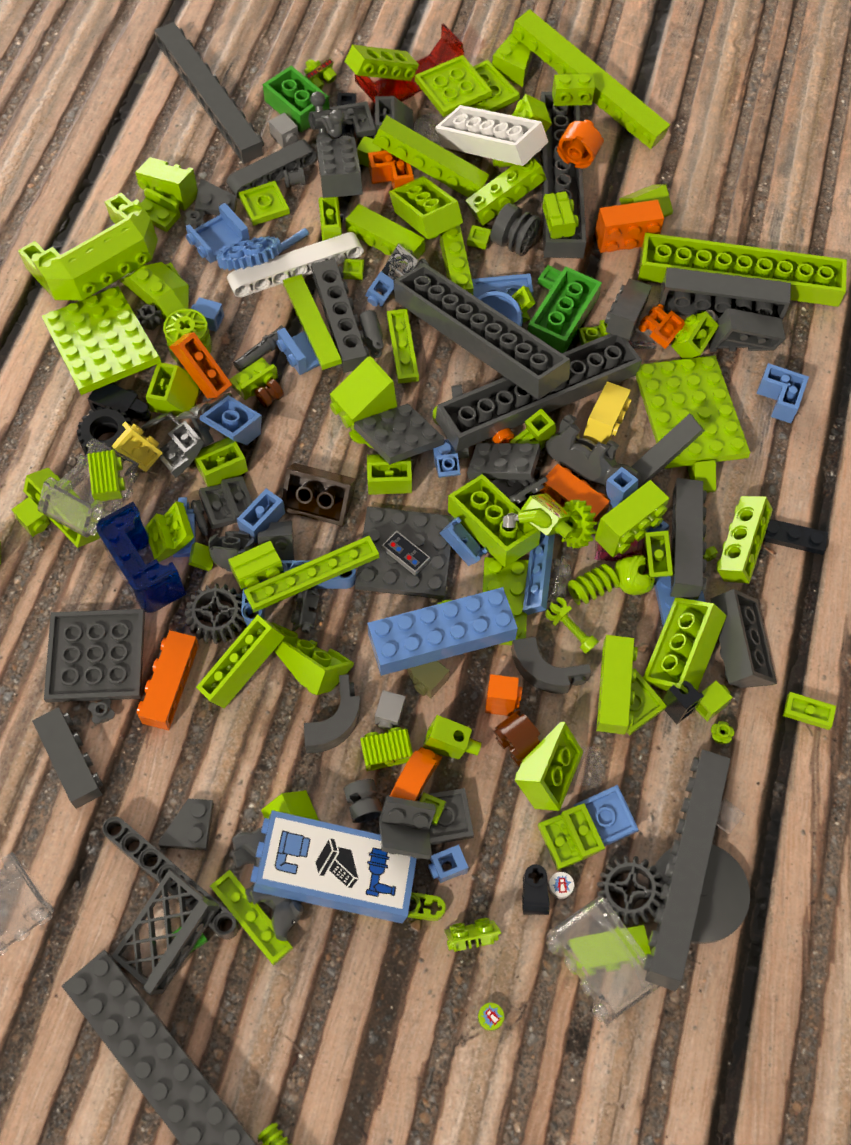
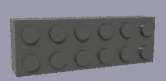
M667 267L660 290L659 304L664 306L663 311L667 314L672 310L677 315L690 316L705 312L706 310H712L719 319L728 308L782 318L783 321L790 304L791 283Z

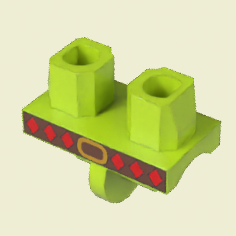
M312 59L307 60V68L304 69L305 77L319 89H322L324 83L320 79L324 78L328 84L336 79L337 74L332 68L334 62L328 59L321 64L319 60L316 62Z

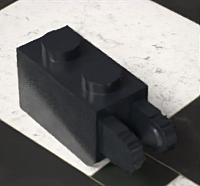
M114 382L93 390L88 397V402L93 411H97L98 407L106 409V406H110L112 410L118 408L121 412L124 411L130 421L133 418L142 422H147L151 419V413L148 411L149 406L139 400L138 394L131 389H123Z

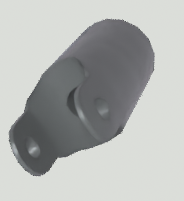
M367 310L359 315V320L372 356L379 358L382 354L381 349L384 346L382 341L383 333L377 313L373 310Z

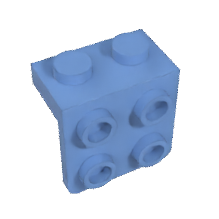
M285 328L277 331V346L281 352L285 353L289 364L296 369L299 375L320 365L305 331L293 337L289 335Z

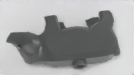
M571 414L566 415L562 419L559 432L552 435L545 443L547 453L552 459L568 468L573 475H579L591 483L606 486L607 479L621 467L639 479V483L641 481L640 472L626 464L616 463L615 453L619 447L617 443L609 440L606 445L600 442L595 444L589 439L580 437L579 433L581 430L574 424L577 418Z
M262 827L254 832L239 833L232 838L233 848L236 851L233 854L236 868L245 864H254V866L258 867L260 858L256 857L259 842L264 843L265 834L261 833ZM253 884L245 890L248 902H253L254 905L259 902H265L273 910L272 926L275 937L280 941H287L289 930L300 920L303 914L302 902L254 892Z

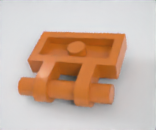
M658 304L651 308L649 315L641 320L638 328L641 332L650 329L652 331L650 337L666 349L676 334L683 328L685 321L672 310L667 314L663 311L664 306Z

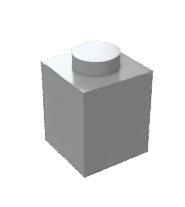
M285 113L269 120L270 135L282 148L299 140L297 125Z
M383 690L375 714V724L384 730L399 727L406 705V696Z

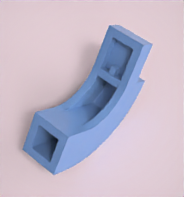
M623 467L606 481L607 496L613 508L638 490L639 479ZM662 521L657 528L653 529L651 527L647 532L668 531L669 525Z

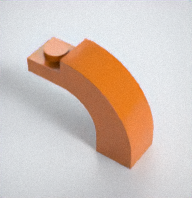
M420 747L418 751L415 750L401 772L390 796L418 801L426 783L439 766L442 757L435 754L432 750Z

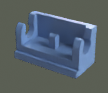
M457 517L439 533L463 561L470 566L477 563L481 559L480 557L487 553L488 550L485 547L482 548L460 523L462 520Z

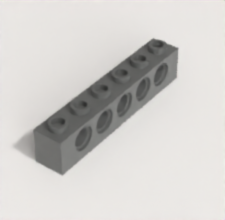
M335 259L313 263V279L333 342L342 360L341 367L343 373L354 371L370 356L368 347L363 345V342H365L363 331L358 330L357 327L359 326L358 316L352 312L354 305L352 298L347 296L349 294L347 283L342 281V278H344L342 267L337 266Z

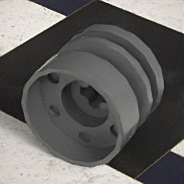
M507 203L501 209L493 224L490 240L501 247H506L509 244V251L523 256L530 249L540 227V217L532 216L530 212H525L522 215V208Z

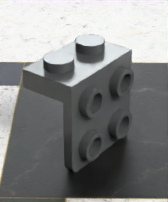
M545 476L534 480V478L532 480L494 479L491 482L511 502L517 505L527 499L526 496L543 489V483L548 481Z

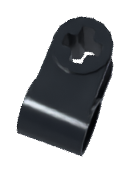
M534 864L529 866L523 875V915H549L547 872L541 865ZM533 872L536 873L537 877H541L537 883H534L533 879L529 878Z

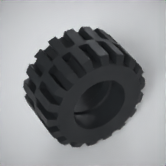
M106 406V409L98 407L97 411L91 410L88 416L84 415L82 417L83 422L78 424V440L87 458L88 453L115 450L112 445L126 430L122 424L127 422L132 426V423L124 411L121 412L118 408L112 410L110 406ZM105 433H116L108 440H98ZM115 450L117 457L127 460L126 457Z

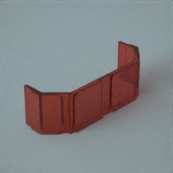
M445 24L441 25V38L431 53L416 61L419 66L415 75L464 55L463 43ZM355 74V82L374 103L375 96H394L402 102L422 91L415 82V75L411 81L381 78L373 82L369 77L357 76Z

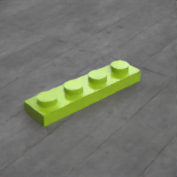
M407 309L387 311L398 384L419 381V374Z
M228 870L210 885L214 893L230 913L233 914L238 923L273 966L293 950L288 941H280L275 937L272 921L258 904L254 905L253 902H248L245 894L246 889L231 870Z

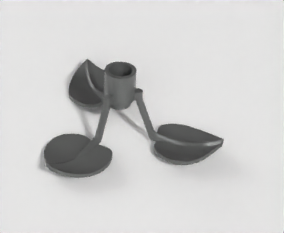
M231 393L223 394L208 402L198 404L176 417L172 415V411L158 415L145 423L141 429L145 431L147 427L153 426L162 420L171 419L179 425L181 424L179 419L191 418L194 424L192 429L203 440L202 448L213 443L214 439L209 432V425L204 423V426L202 423L198 424L195 418L198 419L200 412L203 415L228 395L232 398L233 396Z

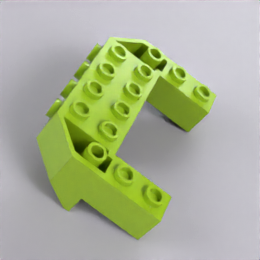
M119 193L105 201L110 218L115 224L62 255L53 247L45 251L36 241L19 249L18 252L26 269L54 300H84L148 263L153 258L158 238L151 218L137 199L131 202L125 195Z

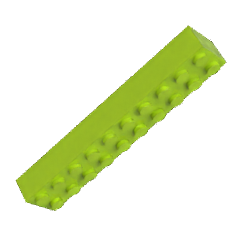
M645 233L638 280L663 283L666 269L669 267L791 283L790 300L839 307L846 293L847 259Z

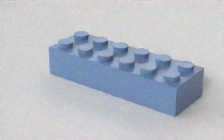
M503 587L368 623V635L381 676L515 640L518 629Z

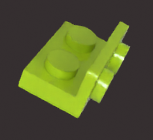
M145 188V199L141 202V205L151 218L152 224L168 232L181 217L177 202L166 198L155 190Z
M261 357L230 378L229 381L236 392L246 400L249 397L255 396V389L266 386V382L270 379L276 380L278 378L277 367L274 364L269 365Z

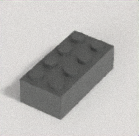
M341 136L340 138L333 139L323 137L320 140H316L323 198L362 195L361 170L355 137Z

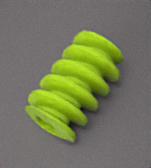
M601 564L598 568H593L591 572H585L583 576L580 575L575 580H570L568 582V590L577 605H580V600L588 604V596L592 600H596V592L603 596L605 594L603 588L611 592V584L615 588H619L620 583L611 566Z

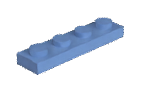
M541 532L539 546L530 551L523 612L527 615L547 610L555 534L547 536Z

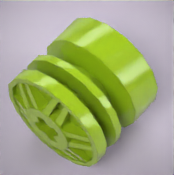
M180 309L174 311L166 318L163 331L170 355L177 363L181 364L169 346L184 334L195 332L208 352L211 353L212 342L205 316L199 311Z

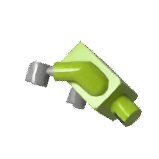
M547 493L530 496L518 512V515L509 513L503 517V527L514 528L516 527V521L520 523L529 522L547 536L559 534L565 540L574 531L567 524L570 514Z

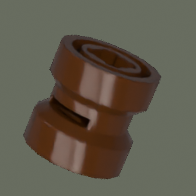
M270 379L266 382V386L258 387L254 391L257 399L265 408L272 405L275 399L279 400L284 396L281 386L274 379Z

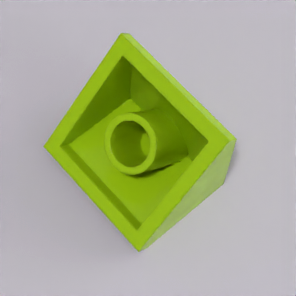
M666 184L650 185L619 199L622 205L658 200L664 217L673 214Z
M306 790L282 793L261 810L264 818L268 819L273 810L319 821Z

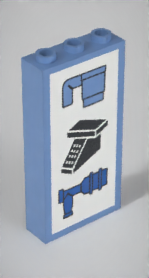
M273 810L269 819L264 818L261 833L265 834L264 843L259 842L256 857L260 858L258 867H253L250 882H254V892L397 923H403L408 917L416 858L383 852L381 850L380 834Z

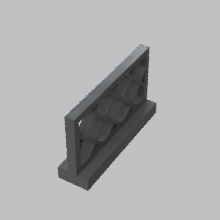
M168 870L111 957L144 985L143 989L149 995L163 994L220 906L215 901L208 900L176 872ZM173 879L178 885V895L168 896L167 886ZM192 895L198 900V903L192 911L186 912L185 897ZM179 898L180 913L170 915L169 900ZM163 901L164 916L154 918L153 907L156 903ZM181 917V929L177 933H172L171 918ZM164 920L166 935L156 937L154 922ZM148 923L149 938L140 940L139 929L142 924ZM166 939L167 950L163 955L157 956L156 940ZM150 942L151 957L141 959L140 944ZM130 945H134L135 960L128 961L122 956ZM152 960V973L147 978L142 972V962Z

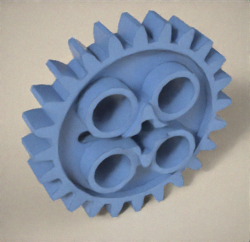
M261 236L256 239L254 237L251 240L246 239L245 241L231 244V247L224 248L225 250L220 251L216 258L218 265L223 270L245 269L248 266L253 267L254 265L268 262V259H274L275 256L282 252V247L278 238Z

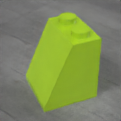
M371 356L367 357L330 393L331 410L335 415L338 414L346 428L350 427L355 434L357 431L354 429V422L397 407L394 381Z

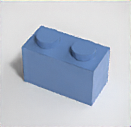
M266 488L237 518L239 531L248 533L249 538L253 537L254 542L257 544L258 532L267 530L270 522H277L285 514L283 500Z

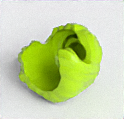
M644 555L626 557L616 562L615 573L620 583L619 587L624 593L642 595L653 589L655 578H650L649 574H643L646 569L644 566L646 564V557Z

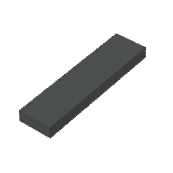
M689 413L631 466V468L641 474L638 489L655 477L705 431L693 415Z

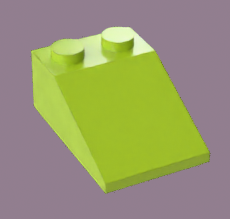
M560 722L523 759L516 773L515 782L534 809L560 811L582 757L583 750L565 722Z

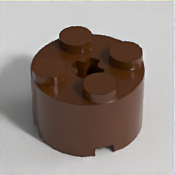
M517 710L495 727L496 741L503 749L508 747L511 753L510 757L517 767L521 766L523 759L540 743L538 739L540 732L524 713L521 715L520 710Z

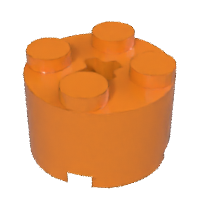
M574 121L567 126L559 140L557 152L565 163L569 164L571 162L576 164V168H587L595 159L604 139L594 127L592 121Z

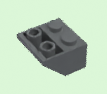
M375 96L376 134L386 115L413 130V110L394 96Z

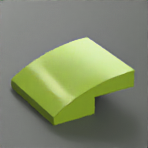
M177 501L164 515L156 513L145 526L155 562L163 561L177 553L194 538L184 504Z
M585 803L565 810L561 815L538 823V828L557 871L576 864L605 849Z

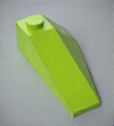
M271 622L286 636L275 648L274 652L297 681L306 687L310 693L320 695L332 691L339 683V675H346L352 669L354 662L331 648L328 652L317 647V642L299 639L296 632Z

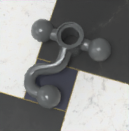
M316 91L310 98L311 104L315 106L316 111L309 113L310 127L313 130H319L316 140H320L323 137L331 138V136L338 138L342 133V123L345 115L339 109L332 111L329 109L323 110L325 96L322 92Z

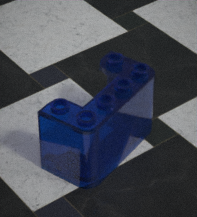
M134 502L125 505L98 521L96 530L103 546L141 609H144L147 613H153L186 595L178 570L172 562L168 565H162L155 559L145 564L138 552L148 546L149 535L143 526L140 512Z

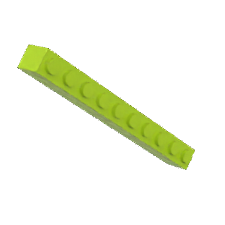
M529 9L515 20L512 35L551 66L558 74L593 73L595 89L592 101L644 145L652 149L665 137L670 126L668 122L532 10Z

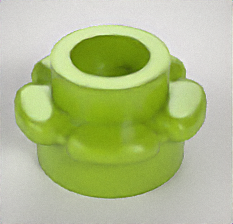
M725 721L713 724L711 727L712 739L719 744L731 742L734 736L733 727L729 726Z

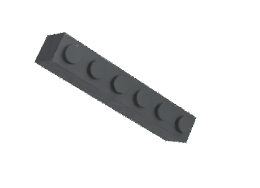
M677 478L673 489L671 546L673 576H671V597L698 600L701 591L706 589L707 579L703 577V573H705L707 561L703 559V555H705L707 543L703 541V537L706 535L707 525L703 524V520L706 518L707 508L703 507V503L706 501L707 491L703 490V481Z

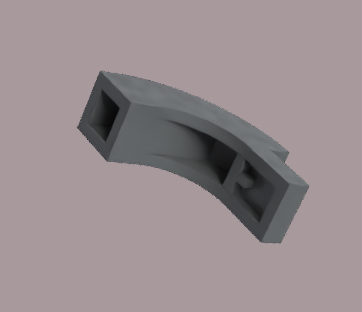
M536 637L512 641L511 651L516 668L522 677L534 687L549 693L564 694L568 693L570 684L578 686L589 680L591 675L589 664L566 668L554 667L548 664L539 653Z
M349 674L339 675L341 701L337 712L325 721L304 723L307 754L324 752L335 748L344 742L355 729L360 716V696H355L354 682L349 683Z

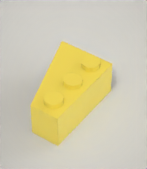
M607 381L588 418L583 438L589 439L595 444L600 442L606 445L613 435L616 436L620 423L622 424L626 411H628L632 399H629L630 389Z

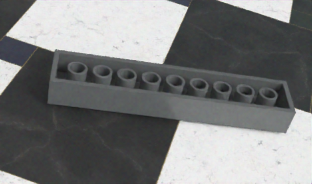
M541 92L540 101L545 103L552 122L546 132L548 143L540 151L541 166L546 176V180L541 183L542 204L545 194H556L566 191L569 199H572L574 202L573 214L578 216L579 225L575 229V235L552 239L542 208L544 258H583L586 246L583 168H576V164L571 162L569 164L565 163L557 152L559 140L567 126L574 121H580L579 105L554 106L552 92Z
M425 263L393 281L395 301L536 399L539 400L569 379L570 359Z
M608 334L562 353L570 359L569 379L539 400L504 377L438 404L435 420L454 450L458 452L493 437L505 428L512 429L524 424V421L541 408L547 414L603 390L607 381L617 384L634 377L639 370L642 360L627 339Z
M103 950L61 985L181 1145H258L107 951Z

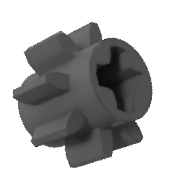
M144 304L140 309H137L139 315L137 319L142 324L144 330H154L158 325H161L162 313L161 310H157L156 305Z

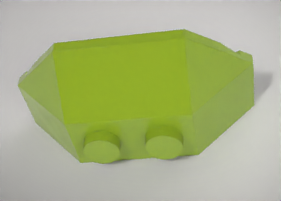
M163 262L140 266L119 279L120 282L147 305H156L157 310H161L164 320L174 311L188 309L189 285Z

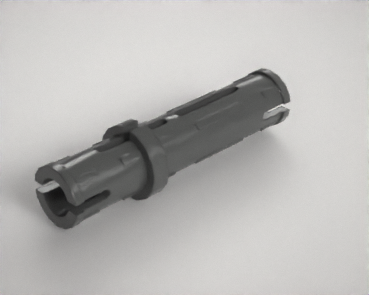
M281 325L271 334L265 335L262 341L234 361L236 369L241 372L270 350L276 349L277 331L284 327Z

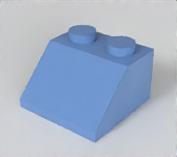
M229 395L200 416L202 422L230 439L248 445L261 434L262 415Z

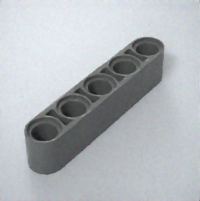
M301 139L232 173L227 178L226 184L236 197L239 198V192L283 179V170L294 171L299 170V167L305 168L315 162L317 153L306 140Z

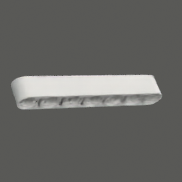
M348 232L276 256L274 259H268V262L261 265L234 270L228 274L227 280L236 297H244L283 284L282 280L300 274L303 277L312 274L313 263L335 259L337 265L344 263V259L359 258L364 250L356 234Z

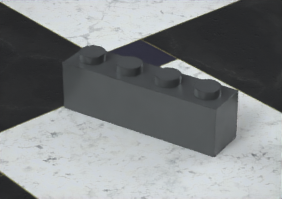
M630 278L626 285L622 284L604 322L608 324L607 333L630 340L647 304L652 289L651 285Z
M58 707L32 720L71 804L77 809L102 796L103 794L99 787L103 786V783L98 773L93 774L90 769L93 762L87 752L83 754L80 746L84 744L78 732L73 734L70 727L74 723L68 712L63 714Z

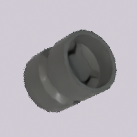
M373 779L358 780L344 787L347 803L352 804L349 810L353 823H363L380 817L382 807L380 800L375 798L377 790Z

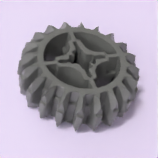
M216 583L212 589L209 585H206L205 591L198 588V596L191 595L192 602H187L186 605L188 609L185 611L186 624L190 627V632L192 634L196 633V638L199 640L204 637V641L207 644L211 639H213L216 645L219 639L226 643L228 636L235 639L234 632L241 633L242 627L240 625L246 624L241 612L242 595L240 593L237 594L234 587L229 590L226 584L220 588L219 584ZM220 601L228 602L233 607L229 608L228 605H222ZM217 607H218L219 612H218V615H216V620H215V618H214V615H215V614H214V613L217 612ZM199 620L212 623V627L202 624Z
M624 856L625 863L620 864V861L615 859L616 867L613 868L608 864L606 868L610 873L601 872L600 874L605 882L600 881L597 883L600 889H604L597 892L598 898H605L600 902L601 907H608L606 910L608 916L615 913L614 920L616 922H619L623 916L624 925L630 923V918L633 919L635 926L639 925L638 918L640 917L643 918L645 923L649 922L647 914L650 913L655 917L656 911L653 908L662 907V903L658 901L663 900L660 899V891L665 883L659 882L663 879L662 874H655L657 870L655 865L647 869L649 862L646 859L639 864L638 856H634L633 863L629 861L628 856ZM629 872L625 881H616L614 883L619 876ZM638 873L649 879L652 884V890L638 884ZM634 883L636 891L632 892L629 899L627 890H630ZM611 891L624 896L625 908H621L614 903ZM649 898L642 907L632 909L638 900Z

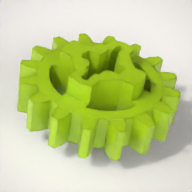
M580 499L565 502V507L562 508L570 514L567 524L574 531L568 539L562 538L561 541L567 542V547L582 548L588 546V542L594 540L592 534L597 532L593 528L594 525H597V522L593 520L596 514L590 512L592 506L586 505V501H580Z

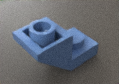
M446 439L444 440V445L433 448L434 463L438 477L459 476L461 473L458 453L455 452L449 440Z

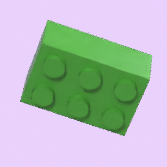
M289 66L263 84L265 102L279 114L285 113L297 125L300 132L310 127L309 113L316 111L315 106L310 101L311 95L314 92L319 91L324 94L325 103L323 110H330L329 96L293 66Z

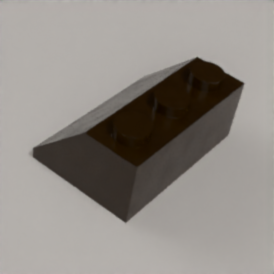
M293 463L287 468L282 494L285 512L343 527L353 500L357 479Z

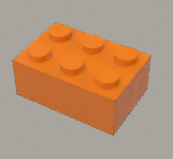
M652 200L600 208L594 234L600 253L642 247L645 233L660 234L664 216L659 201Z

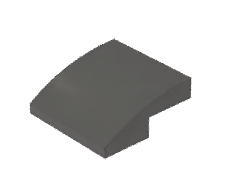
M183 421L168 433L172 440L160 448L163 454L159 458L175 478L189 467L204 444L203 440L186 421Z
M243 476L223 479L221 485L199 489V496L212 529L237 523V518L252 504V499Z

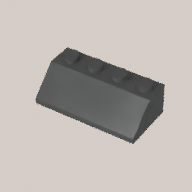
M735 589L710 598L711 603H714L727 615L718 639L721 646L720 655L725 665V678L728 684L739 688L777 684L758 599Z

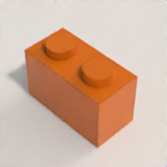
M490 674L485 713L511 716L514 713V709H519L522 696V687L518 686L519 678Z

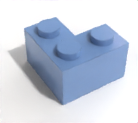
M768 363L756 394L776 400L771 417L791 424L798 411L809 377Z

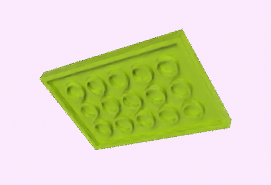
M119 286L109 288L84 300L71 303L63 308L42 315V319L81 395L161 363L158 353Z
M715 355L640 365L635 377L656 444L689 413L693 415L705 430L664 469L694 465L695 462L715 460V462L749 458L750 450Z

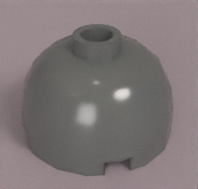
M227 531L225 536L221 537L215 534L208 541L210 557L217 566L232 572L228 559L254 548V538L250 539L248 533L239 531Z

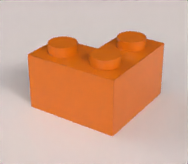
M385 150L368 153V167L372 184L391 181L392 187L395 189L414 180L411 165Z

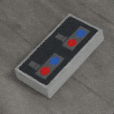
M398 531L382 545V550L415 576L430 562V557Z

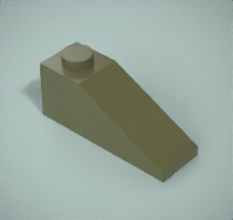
M439 661L407 669L412 683L415 685V690L423 696L426 694L429 698H432L449 680L450 670Z

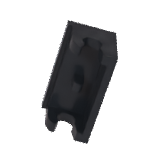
M688 681L682 683L688 690L687 694H682L673 685L668 689L662 700L667 705L666 713L676 725L695 712L704 697Z

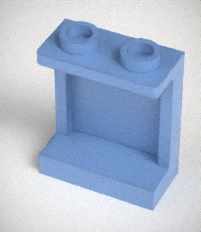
M226 203L219 206L220 215L196 229H193L190 224L186 226L188 242L190 245H195L199 255L202 258H206L210 264L217 260V254L225 250L224 248L231 247V244L245 241L246 239L250 240L248 227Z

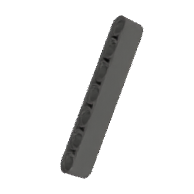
M113 816L104 822L103 833L109 841L158 884H160L168 870H173L208 900H213L220 906L208 924V927L213 932L226 940L232 939L237 935L239 925L233 914L124 820ZM122 826L120 833L111 835V830L114 827ZM132 842H140L139 847L136 850H128L129 845ZM158 857V861L154 866H146L149 858ZM175 881L170 882L167 886L168 892L172 896L178 895L177 883ZM193 896L185 899L186 908L192 911L198 903V900ZM223 921H232L230 930L225 932L220 930V925Z

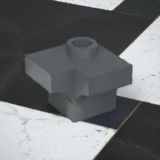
M292 521L270 522L267 530L258 532V546L271 541L280 560H295Z

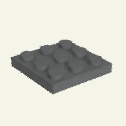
M409 404L401 405L354 422V429L389 464L444 445V437Z

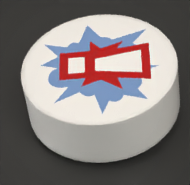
M557 872L550 878L548 888L554 897L564 899L571 895L574 889V881L569 874Z

